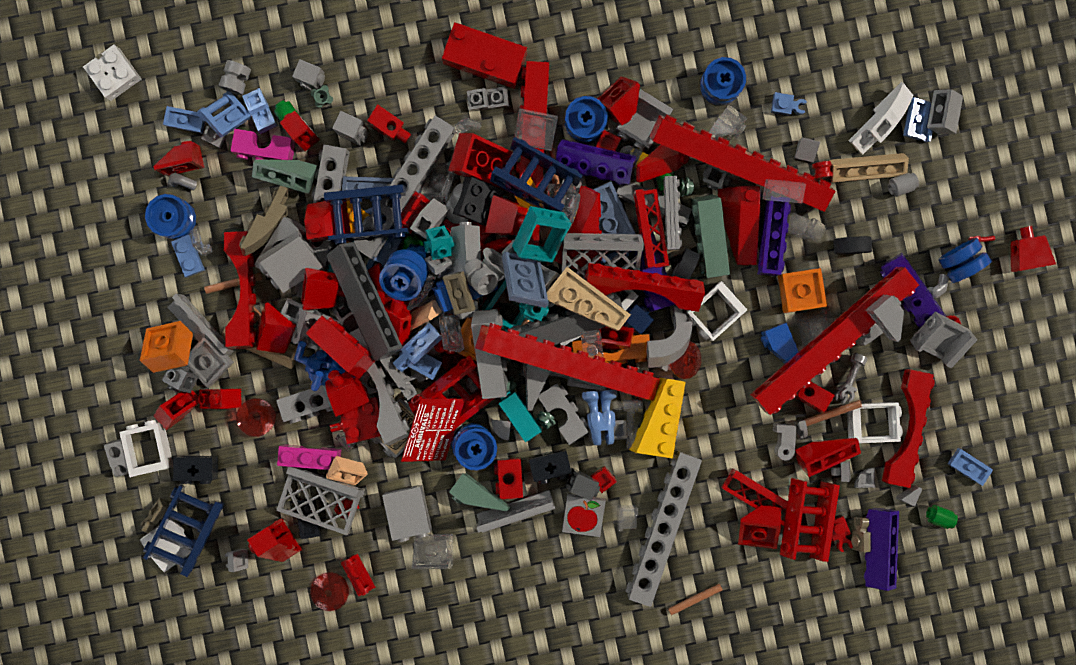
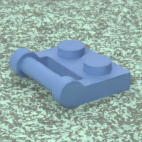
M230 91L224 93L222 98L208 107H202L198 110L200 118L205 120L220 138L245 123L252 116ZM227 103L231 104L230 107L214 117L211 115Z

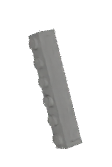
M665 176L663 181L667 251L679 250L682 247V240H679V235H681V228H679L681 216L678 215V211H680V203H678L680 191L677 189L679 187V179H677V176Z

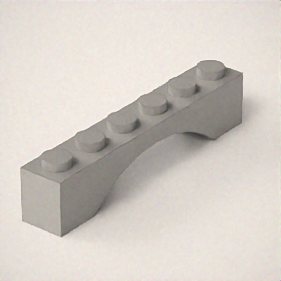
M360 329L349 333L359 341L358 343L369 350ZM375 361L367 372L372 377L379 394L380 410L377 428L384 444L390 446L408 437L410 426L406 419H402L400 414L402 408L399 402H395L392 395L395 393L392 386L387 384L384 379L387 375L383 367H379L377 361Z

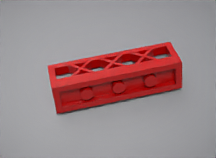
M657 189L635 190L633 196L639 232L644 242L643 257L645 269L669 266ZM653 194L654 203L649 208L645 203L644 195ZM649 212L657 217V222L653 227L648 221ZM653 231L660 236V242L657 246L652 243L651 233ZM656 250L663 255V263L655 264L654 252Z
M733 468L721 487L755 509L762 505V500L770 499L774 507L778 504L781 506V510L787 509L788 501ZM732 478L739 481L741 489L731 490L728 488ZM755 490L757 499H746L745 491Z

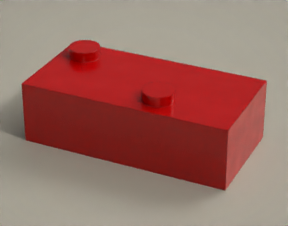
M454 22L442 55V61L446 66L515 89L527 56V47Z

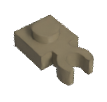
M159 497L148 512V517L141 523V527H143L141 531L149 534L154 524L163 519L168 509L166 500Z
M854 517L856 530H852V550L870 552V532H867L869 519Z

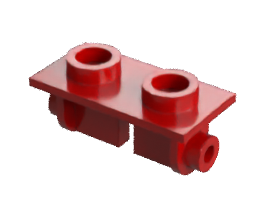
M415 191L401 213L402 228H408L410 234L413 232L410 229L411 225L430 202L421 193Z
M358 553L341 562L358 596H364L370 590L376 588Z

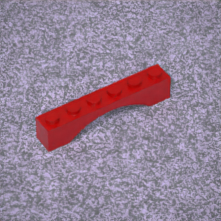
M248 231L224 232V252L235 265L240 282L238 306L231 321L225 327V345L229 349L254 348V343L257 342V334L254 331V324L257 321L256 313L254 312L256 295L253 293V286L256 285L253 267H255L256 261L253 253L247 256L242 255L239 246L242 237L246 236Z
M588 263L584 279L604 295L622 290H646L666 297L679 309L699 312L705 295L704 282L683 279L677 276H665L658 273H647L640 270L623 269L621 267L604 266L602 264Z
M909 369L904 370L901 389L908 405V430L898 451L885 462L882 481L885 483L911 488V484L915 481L914 469L919 461L918 449L923 442L922 430L927 423L925 415L931 403L929 396L935 384L934 374Z

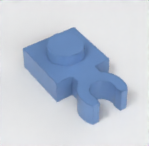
M775 92L771 113L790 116L791 112L794 111L797 115H803L805 111L800 110L798 105H805L807 101L804 99L793 101L794 95Z

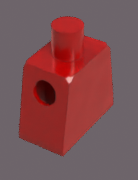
M378 104L367 120L368 126L391 141L397 138L406 143L411 136V133L403 129L404 122ZM392 124L396 128L391 131L387 128L388 125Z
M493 195L485 232L497 235H517L528 212L527 208L506 198Z
M1032 226L1020 228L1022 239L1011 242V272L1056 265L1047 237L1045 235L1034 237Z
M305 268L301 298L303 310L332 308L336 306L337 296L345 297L341 286L338 285L335 273Z
M393 298L392 303L384 305V308L403 347L409 341L412 316L410 313L402 310L404 301Z
M333 370L328 374L329 380L325 382V387L335 416L370 402L367 388L357 377L348 372L340 374L338 370Z
M811 382L807 387L801 388L796 392L795 398L817 412L823 413L835 395ZM805 389L811 391L810 397L805 395Z

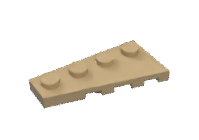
M568 267L565 268L547 292L548 302L616 331L621 329L631 315Z

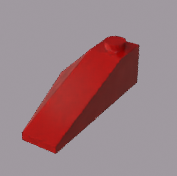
M586 186L582 187L577 210L567 233L602 234V230H599V218L601 217L600 193ZM563 242L555 258V261L561 265ZM567 250V255L571 259L579 254L576 250ZM590 250L586 253L591 260L599 254L596 250ZM581 257L575 263L582 268L588 261ZM602 257L595 264H600ZM573 265L569 267L570 269L577 270Z
M737 186L718 189L717 194L721 198L724 229L729 238L736 265H756L760 216V186Z

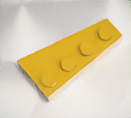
M659 378L660 381L654 401H651L648 410L645 411L642 424L638 428L637 436L629 450L640 454L673 458L686 382Z

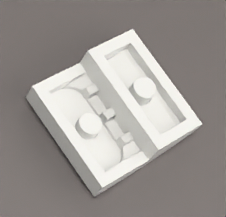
M170 518L165 529L188 538L184 534V529L175 519ZM158 527L140 539L144 548L148 541H152ZM163 536L160 537L156 547L182 558L187 557L191 553V550H188L189 547ZM154 554L151 556L163 572L176 565Z

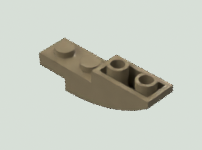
M280 186L278 190H275L272 195V203L266 207L263 216L257 214L255 220L252 219L248 225L249 231L246 236L242 237L239 244L242 255L247 256L268 242L283 217L288 216V208L285 206L289 197L287 187Z

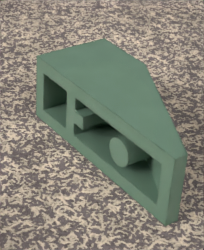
M254 160L252 177L309 194L315 181L317 165L300 160Z
M462 473L449 492L453 495L452 499L459 504L464 503L501 511H510L512 508L467 473Z

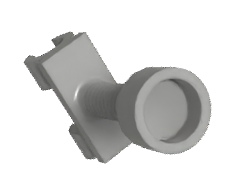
M852 354L850 362L853 364L844 385L838 386L836 389L838 392L834 393V401H837L839 394L840 399H843L840 404L852 401L855 397L857 388L852 385L859 368L864 367L867 362V358L861 354Z

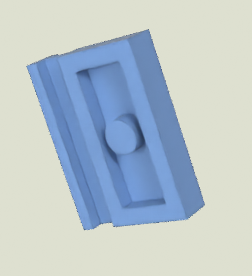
M915 97L912 98L908 106L903 136L924 142L931 141L933 131L927 128L931 102Z

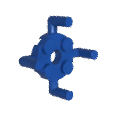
M304 341L298 343L294 359L306 365L305 371L308 372L309 378L313 381L311 385L312 391H317L321 385L325 386V382L329 380L328 374L331 371L338 370L340 374L345 373V370L324 350L316 351L309 358L303 356L306 343Z

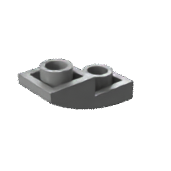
M505 86L488 90L482 88L467 91L469 111L509 107L508 91Z

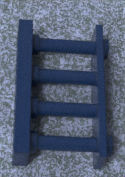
M514 137L510 147L514 152L503 169L494 168L490 182L534 207L562 212L565 206L561 203L564 195L571 184L578 186L583 175L576 169L569 168L528 145L526 141ZM520 155L531 161L522 176L516 178L510 175V171ZM539 165L548 171L538 187L533 188L527 184V181L536 166ZM555 174L564 179V182L555 197L551 198L544 194V191Z
M404 185L324 192L325 201L333 206L336 235L328 236V240L334 242L335 245L346 243L348 240L387 236H393L394 239L405 238L406 234H410V230L402 228L400 199L401 196H406ZM386 197L392 200L394 229L383 230L380 201ZM370 199L373 207L375 231L363 232L360 203H362V200ZM347 201L353 204L355 233L351 234L343 233L341 205Z
M180 485L178 488L175 487L170 495L172 501L152 541L147 542L143 550L145 553L143 559L148 560L154 554L180 565V568H182L180 574L188 577L225 503L217 500L214 504H208L183 493L186 486ZM181 500L206 511V514L209 515L206 522L197 521L174 511L178 501ZM169 519H175L198 529L197 532H200L197 540H191L165 529ZM160 537H166L189 547L188 550H191L189 557L182 558L156 547Z

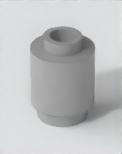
M905 173L890 179L888 190L891 195L893 194L895 197L912 192L915 188L919 187V180L915 173Z

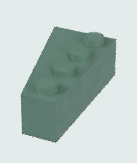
M713 194L691 198L695 221L694 229L698 239L697 252L701 257V262H699L700 273H703L706 278L730 275L721 198Z

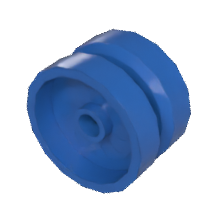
M721 57L715 59L707 66L700 79L702 95L708 102L714 105L729 104L742 92L746 84V73L744 67L732 58Z
M582 96L569 104L565 114V128L567 134L573 140L579 143H591L601 137L606 128L608 115L601 101L592 96Z
M163 194L156 196L149 202L146 208L145 219L147 226L152 232L162 237L179 239L190 234L195 227L196 214L194 208L189 202L174 195Z
M978 238L971 239L953 248L938 259L942 268H951L947 276L952 283L959 282L976 274L992 262L986 252L978 253L982 248Z
M406 249L398 250L390 255L379 275V283L382 290L395 300H412L420 293L428 277L429 268L422 256L416 252Z
M474 423L463 425L453 436L451 444L453 454L463 467L469 470H481L489 466L495 459L497 453L496 440L487 428Z

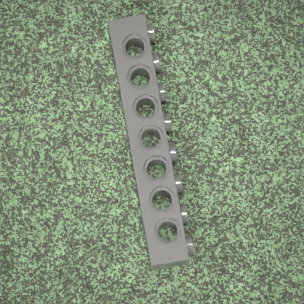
M436 115L433 119L430 118L427 121L425 132L416 138L414 142L416 146L412 152L409 151L404 158L405 163L395 171L392 183L386 185L407 184L406 196H401L400 199L401 213L415 191H419L456 133L455 127ZM432 135L439 136L438 141L435 143L429 142V138ZM427 151L428 156L425 159H420L419 153ZM411 167L418 168V172L415 175L408 174ZM389 197L382 198V201H380L381 215L386 216V222L382 224L383 230L394 229L393 209L388 208ZM373 213L363 221V232L375 231ZM389 236L377 237L372 241L357 239L352 240V242H355L359 252L375 260Z
M323 145V150L319 152L320 168H317L315 173L317 184L312 190L313 203L324 201V192L342 191L343 176L346 177L350 154L346 148ZM330 163L336 164L333 171H328L327 169ZM332 181V188L325 190V183ZM306 240L322 262L323 267L319 270L326 271L328 269L327 265L330 264L327 254L332 251L334 242L330 240L322 241L319 247H315L314 242ZM304 280L295 285L297 297H302Z
M382 365L387 375V377L384 378L386 383L390 384L392 387L396 386L397 384L395 382H391L388 380V371ZM406 369L402 371L407 378L404 380L406 384L411 385L410 381L417 379L418 382L429 379L415 371L413 376L407 375ZM366 371L359 380L367 388L369 398L375 397L374 393L378 391L377 388L370 386L369 382L372 377ZM323 385L317 391L309 389L276 400L283 422L289 421L290 424L301 421V417L308 415V418L320 415L319 411L326 409L327 412L333 410L327 396L326 387ZM318 395L323 398L321 406L315 402V398ZM299 401L305 404L303 412L297 409Z
M677 451V454H673V458H671V471L666 473L664 491H660L657 499L660 503L658 508L653 510L651 516L653 523L646 530L645 538L647 540L645 546L641 545L638 554L640 556L639 563H635L632 571L634 575L633 580L628 582L626 588L629 600L649 607L652 606L702 462L697 457ZM680 468H685L686 475L682 478L677 477V471ZM678 486L680 488L679 494L672 496L670 493L671 489ZM667 505H673L674 507L673 512L670 514L664 513V508ZM661 523L667 524V529L664 532L658 531V526ZM654 542H661V547L658 550L651 549ZM654 560L655 564L652 568H646V561ZM647 578L649 580L648 584L640 586V579Z

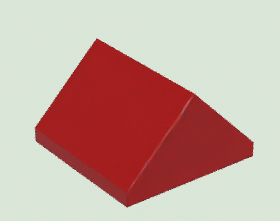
M268 302L264 305L256 328V350L284 354L287 352L296 325Z

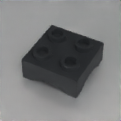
M465 177L462 192L453 214L486 227L493 195L503 197L504 190L473 177Z

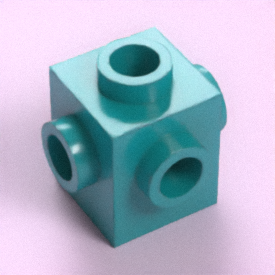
M445 225L425 230L426 241L424 242V248L426 253L430 254L432 260L452 256L451 248L454 247V242Z
M519 304V310L524 314L523 317L533 322L535 319L542 321V318L546 317L549 311L548 305L546 308L536 306L535 311H533L534 305Z

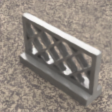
M567 233L563 240L561 274L566 267L569 268L573 265L578 270L576 274L585 279L586 273L584 271L587 269L588 263L595 264L601 257L608 262L604 266L617 267L614 263L622 257L627 263L621 268L627 269L631 266L634 270H640L641 254L644 247L642 235ZM567 250H576L579 254L571 259L567 255ZM590 250H596L599 254L591 260L586 253ZM610 250H615L618 255L610 260L605 254ZM629 251H637V255L631 260L625 256ZM581 257L588 261L582 268L575 263Z
M288 467L286 472L288 477L276 511L348 535L360 497H363L365 490L347 483L327 479L326 476L300 467ZM293 479L299 481L301 489L294 493L291 488ZM315 486L319 495L310 498L307 488ZM303 491L307 501L299 505L295 495ZM332 492L336 501L328 505L324 495ZM320 497L325 507L316 511L312 501ZM289 498H292L295 505L291 510L284 508L285 502ZM349 498L354 501L352 507L346 511L341 501ZM309 503L313 513L305 516L301 507ZM338 503L342 513L334 517L329 507ZM326 509L330 520L322 522L318 513ZM341 516H344L346 520L344 529L339 528L335 521Z
M550 490L507 503L512 507L510 511L488 509L477 513L478 533H483L555 509Z

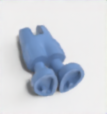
M617 390L601 391L599 394L598 391L582 393L583 400L588 403L590 408L587 420L594 445H601V431H605L607 445L614 444V427L616 422L615 412L610 411V403L612 399L617 397ZM598 398L601 402V413L598 412Z

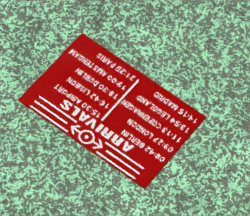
M420 398L401 462L446 460L465 399Z

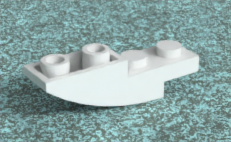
M903 82L873 110L875 114L848 140L860 154L863 155L876 141L881 143L905 114L913 94Z

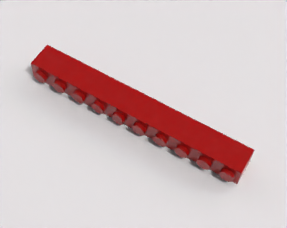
M526 61V67H522V79H525V86H521V98H524V105H520V117H523V124H519L518 135L522 136V140L526 141L528 145L544 153L549 62ZM522 155L521 161L517 162L516 173L520 174V177L531 161ZM539 165L536 166L530 176L536 188L543 179V167ZM536 225L528 244L539 246L540 225Z
M668 114L665 117L658 116L649 136L653 142L824 212L836 192L830 187L831 183L821 179L819 182L814 180L815 177L809 173L804 172L802 175L798 173V169L787 165V167L781 166V162L773 158L766 160L763 154L753 151V153L747 152V148L740 144H736V146L730 145L729 140L720 136L718 139L711 137L712 133L701 129V132L694 129L695 126L687 122L680 124L676 122L677 119Z
M905 267L893 269L753 391L750 396L765 413L771 415L780 411L781 405L786 401L792 400L797 395L796 392L801 388L807 387L812 382V378L822 374L826 370L827 365L837 361L843 351L852 348L858 338L867 335L871 331L870 328L876 322L866 311L868 307L883 295L895 296L901 302L904 298H908L915 293V289L919 286L917 281Z
M490 323L489 326H481L475 349L654 401L660 379L653 377L654 373L643 370L642 373L637 372L638 368L629 365L623 368L621 367L622 363L613 360L610 363H606V358L594 355V358L588 357L589 353L580 350L574 353L571 352L572 348L560 345V348L554 347L555 342L543 339L541 343L537 341L538 337L526 334L525 337L519 336V331L508 328L507 332L501 330L502 326Z

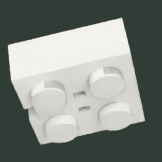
M112 45L101 53L103 57L100 59L94 58L83 66L103 96L110 101L142 80L121 49L116 45Z

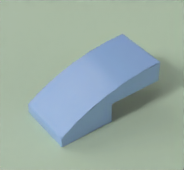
M260 88L242 96L260 134L278 126Z

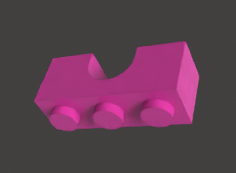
M234 129L231 152L236 155V158L248 160V157L255 158V160H293L296 142L292 138L272 135L270 145L266 148H259L257 144L258 135L256 133Z
M284 444L279 446L277 466L329 470L336 456L341 457V449L306 448L299 445Z

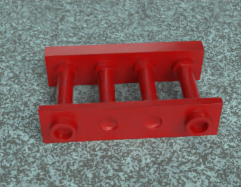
M469 355L467 358L460 360L454 368L420 394L415 395L408 404L412 412L416 414L420 398L447 399L442 393L452 386L459 396L465 399L457 428L495 398H482L480 379L473 370L477 365ZM465 375H468L479 388L472 395H469L458 382Z
M791 478L780 546L781 556L796 560V553L801 552L810 553L809 557L822 562L829 561L840 485L821 481L820 488L807 487V481ZM805 494L818 495L817 507L804 506ZM802 514L816 515L814 526L801 525ZM799 533L813 534L811 545L798 544Z

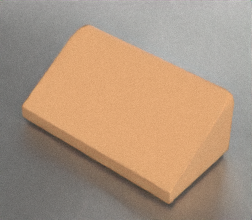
M435 300L415 309L411 313L410 331L441 314L442 311Z
M336 456L326 478L356 485L367 476V471L361 462Z

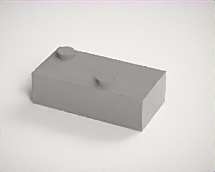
M498 309L474 311L471 322L474 347L476 346L482 325L489 326L490 323L503 327L502 315H498ZM475 349L482 398L506 397L508 386L507 360L505 357Z

